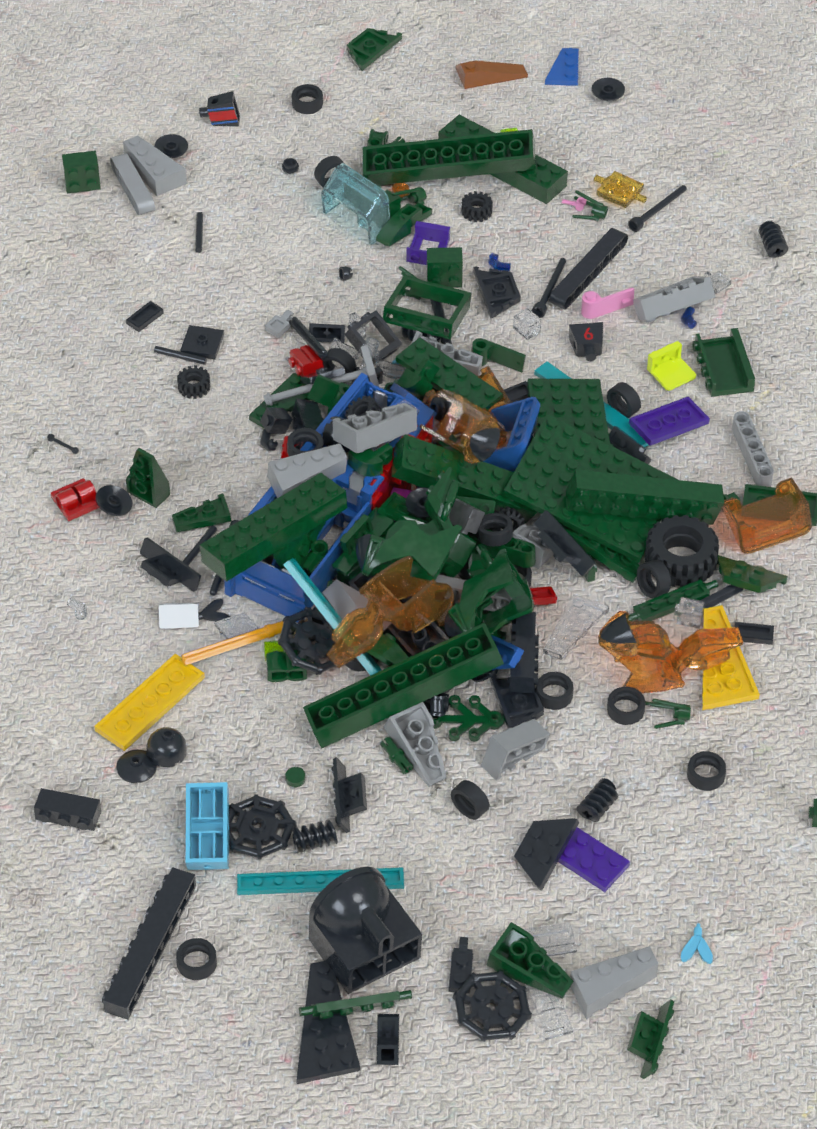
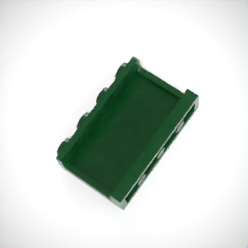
M738 328L731 329L729 337L701 340L700 334L695 335V341L692 342L693 351L697 352V363L701 364V375L705 377L706 390H709L711 397L754 392L755 376Z

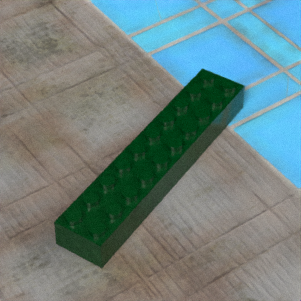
M532 129L363 147V176L371 180L373 185L536 169L535 139Z
M482 623L304 706L303 709L322 749L501 666L504 662L486 624Z

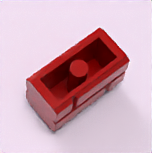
M309 345L302 346L300 349L290 350L288 362L291 368H295L298 376L315 373L317 369L323 368V361Z

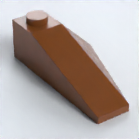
M476 60L460 63L455 66L464 89L528 78L523 64Z

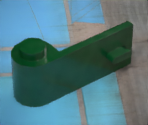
M478 338L473 341L471 352L483 356L482 366L486 365L490 360L521 373L523 372L526 359L525 354L486 339Z

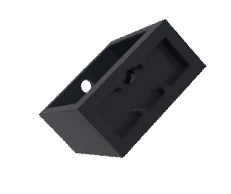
M377 310L371 314L367 312L361 317L359 322L356 320L348 325V331L344 334L362 358L361 347L368 345L374 366L395 353L402 345V342ZM370 321L389 344L376 354L357 331Z

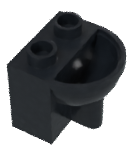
M360 867L340 875L330 882L312 903L309 912V941L322 959L328 963L347 994L421 958L422 933L388 889L385 879L378 869L374 867Z

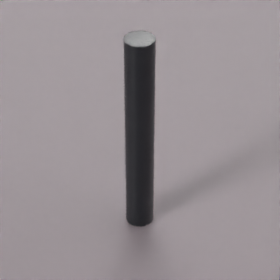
M198 212L196 214L195 251L201 253L203 213Z
M155 346L154 353L206 365L207 362L205 357L160 346Z
M214 525L207 530L184 558L183 563L189 566L200 552V544L210 539L216 533L217 528Z

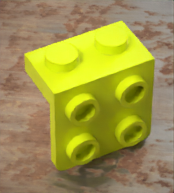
M679 341L648 354L647 370L667 391H671L696 378V373L681 358L682 344Z

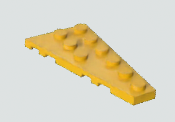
M723 606L705 608L703 611L702 711L759 699V691Z

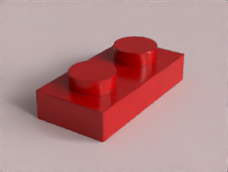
M551 586L530 588L534 605H548L557 602V596Z

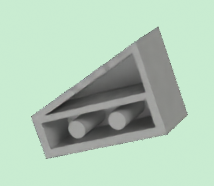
M535 719L523 722L513 728H508L498 734L496 733L489 739L481 766L497 781L501 778V773L507 769L511 771L515 769L517 762L522 759L527 761L545 749L550 733Z

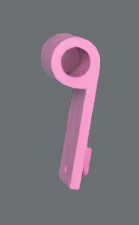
M632 287L603 298L594 291L585 292L582 295V316L587 319H593L633 305L634 288Z

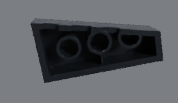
M296 398L291 413L293 430L301 428L316 430L324 420L318 403ZM307 441L297 443L295 448L300 450Z
M530 612L512 620L511 644L521 648L524 652L515 668H510V692L534 693V685H538V673H534L538 672V660L535 659H538L539 635H535L536 612Z

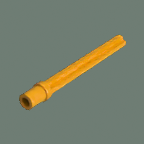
M284 622L267 624L262 628L181 655V660L184 665H188L265 638H272L275 635L281 634Z

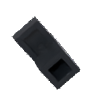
M399 1014L377 1015V1065H399Z

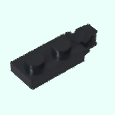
M613 427L609 433L610 444H613V447L647 464L651 462L652 459L644 454L646 449L619 427Z
M460 937L459 948L453 949L449 992H457L469 978V974L472 973L473 949H468V937Z

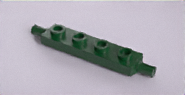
M698 580L633 606V613L626 615L627 623L638 620L643 625L693 605L710 596V590L718 587V582L713 580L705 583L702 580Z
M395 991L312 1004L311 1006L299 1007V1015L312 1014L313 1017L320 1016V1019H327L337 1013H341V1016L353 1014V1011L361 1010L362 1013L374 1010V1007L382 1006V1009H390L395 1007L394 1004L400 1000L412 999V991Z

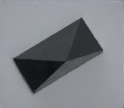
M309 323V331L319 342L345 343V325Z

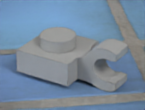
M286 310L281 317L275 315L265 325V331L280 338L290 328L289 321L292 320L291 316L294 313Z

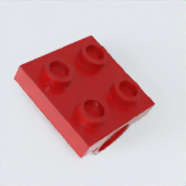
M84 478L50 492L51 498L68 521L99 508L96 503V489L90 480L86 481Z

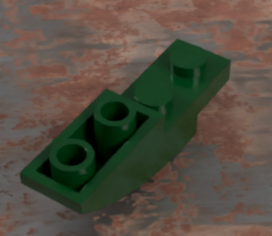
M420 203L416 205L406 204L383 226L376 237V241L390 247L411 234V227L416 224V221H422L431 216L432 208Z

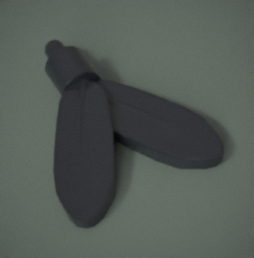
M223 599L212 601L201 612H198L199 620L205 619L219 623L231 621V617L228 614L217 612L223 605Z

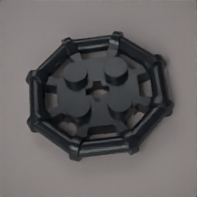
M305 607L304 610L283 618L284 623L281 636L278 639V645L282 646L293 667L298 666L315 672L316 675H321L322 672L343 664L346 644L321 612L312 610L311 607ZM305 618V622L299 626L296 621ZM312 618L323 621L325 623L324 625H321L312 622ZM329 626L333 630L336 637H332V632L330 629H328ZM290 629L294 631L293 638L288 637ZM308 638H309V639H311V638L315 639L317 643H315L314 645H312V644H311V641L308 640ZM332 645H338L336 654L331 652ZM291 646H293L294 648H295V647L297 648V650H298V652H297L298 655H297V656H296V654H295V652L293 651V649H292ZM327 657L329 661L322 664L320 659ZM302 658L312 661L313 663L302 660Z
M254 794L251 798L229 805V846L231 852L242 853L261 860L264 856L281 849L285 850L288 847L287 843L293 828L297 827V824L286 809L285 802L282 800L275 801ZM254 805L253 807H251V810L246 811L245 808ZM280 813L283 819L279 820L275 817V814ZM234 816H238L236 823H232ZM258 823H261V827H260V828H255V827L253 826V825H257ZM279 828H285L282 837L277 835ZM233 831H237L239 834L236 840L231 833ZM270 841L274 842V844L262 848V846L268 845ZM246 842L256 845V849L244 846L243 844Z
M499 970V972L479 974L473 972L469 974V978L457 992L453 993L452 997L455 1000L458 1025L468 1029L483 1042L494 1039L509 1038L512 1040L516 1038L517 1032L532 1017L526 994L527 988L505 975L502 970ZM495 981V985L482 986L481 982ZM501 982L511 988L513 992L509 993L505 987L500 986ZM474 986L476 989L472 997L467 996L468 991ZM519 998L521 1009H515L513 1000ZM489 1003H494L495 1005H497V1007H495V1010L493 1011L490 1007H487L486 1005H489ZM464 1004L470 1006V1014H466ZM512 1017L518 1018L512 1026L507 1023ZM474 1020V1021L477 1022V1020H478L479 1022L482 1023V1026H483L484 1028L481 1029V1028L478 1027L476 1024H474L472 1021ZM501 1027H502V1029H503V1030L489 1031L490 1028H501Z

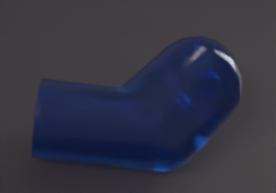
M492 253L489 255L488 263L493 269L510 272L511 263L500 262L498 254Z
M691 306L687 307L681 316L682 323L688 326L689 329H693L697 325L693 317L695 309Z

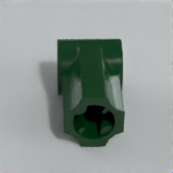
M324 540L312 542L311 550L300 564L308 577H310L328 553V544Z

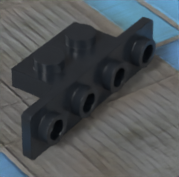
M545 510L534 522L541 531L538 536L542 539V545L552 550L554 553L553 557L560 563H570L581 576H585L596 564L549 511Z
M144 538L140 554L147 559L142 561L141 568L167 587L182 583L191 591H197L201 575L150 538Z
M335 757L333 758V766L331 768L334 775V805L337 814L335 822L339 828L341 827L345 833L350 832L349 816L367 810L365 776L360 772L346 778L345 765Z

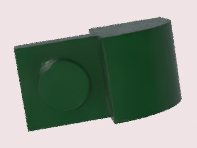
M424 357L415 372L406 368L396 384L414 396H423L433 388L431 381L440 368Z
M387 443L374 452L370 448L362 453H355L351 450L349 451L348 465L363 476L374 477L383 474V465H387L392 460L393 447Z

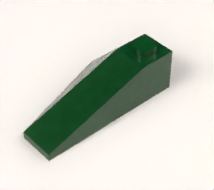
M138 448L133 458V465L129 469L130 473L126 477L127 492L157 508L170 496L169 481L155 457Z
M404 514L397 520H416L417 524H426L424 520ZM461 532L458 534L455 540L456 544L440 571L452 578L464 567L476 545L475 540Z
M379 632L363 648L365 652L389 667L409 658L403 648L395 642L397 638L389 633L383 635Z
M512 922L489 953L486 964L497 972L502 970L511 979L561 999L564 998L574 982L558 963H554L547 955V951L543 947L540 948L529 932Z

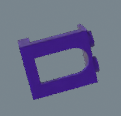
M416 221L415 235L411 246L406 248V262L427 265V251L420 250L423 240L439 242L438 248H447L450 242V227Z

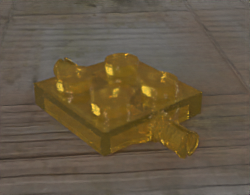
M614 171L606 178L597 174L594 177V181L601 184L597 189L596 195L627 208L634 200L642 203L647 201L646 196L639 194L644 189V184Z

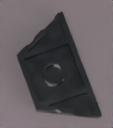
M477 266L473 267V273L490 318H494L521 301L512 272L498 271L496 269L482 271Z
M497 675L490 677V682L507 728H513L532 719L537 720L544 715V708L535 685L534 693L510 692V677H508V680L497 679Z
M577 819L533 821L516 851L515 859L539 890H543L579 824Z

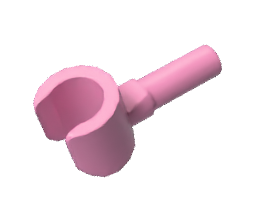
M582 197L578 198L577 201L562 200V203L575 206L578 211H582L587 202Z

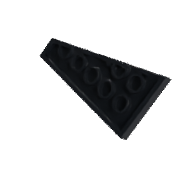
M326 961L311 963L305 1007L312 1004L342 1000L336 975ZM341 1013L333 1014L331 1018L320 1019V1016L304 1015L296 1083L301 1084L360 1071V1063L347 1016H341Z

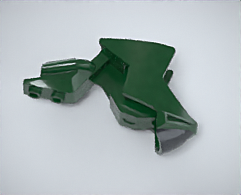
M451 467L446 472L441 471L436 479L438 481L436 485H431L426 492L428 496L424 505L432 520L430 523L417 524L416 520H399L388 530L385 539L372 534H367L357 539L355 542L356 556L364 576L406 573L425 592L431 588L454 548L455 540L462 529L461 525L453 526L449 519V514L459 489V483L456 480L452 481L449 479L452 471Z
M483 544L477 545L476 552L472 550L467 560L469 564L467 571L471 578L463 583L460 603H456L448 610L445 616V630L447 636L452 638L481 624L483 610L493 603L491 596L502 588H505L512 600L508 605L486 615L484 623L490 634L496 632L508 621L534 610V601L526 578L522 579L513 566L505 548L499 551L494 560Z

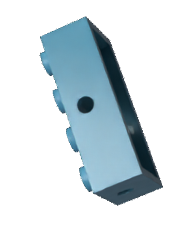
M227 782L186 783L185 863L187 870L229 869V788Z

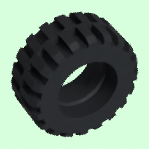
M675 515L670 519L667 517L653 525V528L648 532L645 562L652 560L661 561L670 573L672 587H675V585L683 587L698 580L705 582L716 570L719 540L715 531L711 527L708 528L709 525L704 521L700 522L698 518H689L687 515H683V517ZM686 547L696 553L689 556H679L669 552L668 549Z

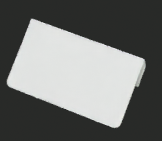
M199 602L160 603V628L198 627Z

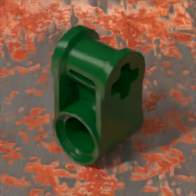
M371 129L367 146L387 144L389 132H379Z

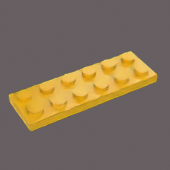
M174 654L94 726L95 731L125 751L205 678V673L192 664L184 665L181 657Z

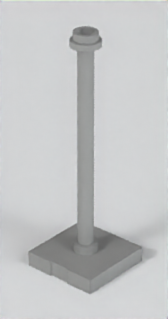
M368 345L361 347L365 367H362L361 370L332 378L331 380L338 383L357 379L363 373L368 375L373 385L379 387ZM313 384L270 395L268 392L266 395H263L266 406H273L272 402L310 392Z

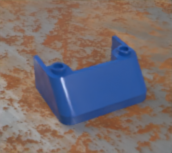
M536 397L526 398L491 410L504 431H512L507 447L496 449L483 462L515 472L530 445L540 409V403Z

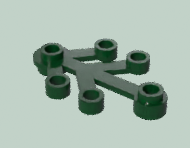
M452 695L449 697V706L459 711L462 715L432 716V718H437L433 719L434 729L441 727L442 723H463L458 728H451L449 730L448 737L451 741H458L460 736L469 730V739L476 742L489 729L496 730L501 728L505 721L501 712L490 711L481 703V699L477 695H472L469 698V706L472 709H477L482 715H475L461 703V698L458 695ZM475 724H482L479 728H471Z

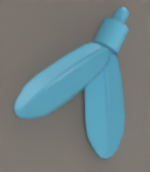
M697 923L694 928V936L691 937L681 952V961L686 962L690 960L696 950H698L703 961L711 964L713 962L712 952L702 937L700 924Z

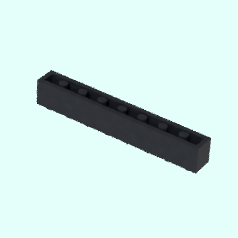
M172 867L169 874L164 876L163 886L161 890H157L152 907H148L144 923H140L138 926L135 940H131L126 957L123 956L120 961L118 973L112 976L111 986L103 994L102 1003L106 1013L129 1020L196 888L195 874Z

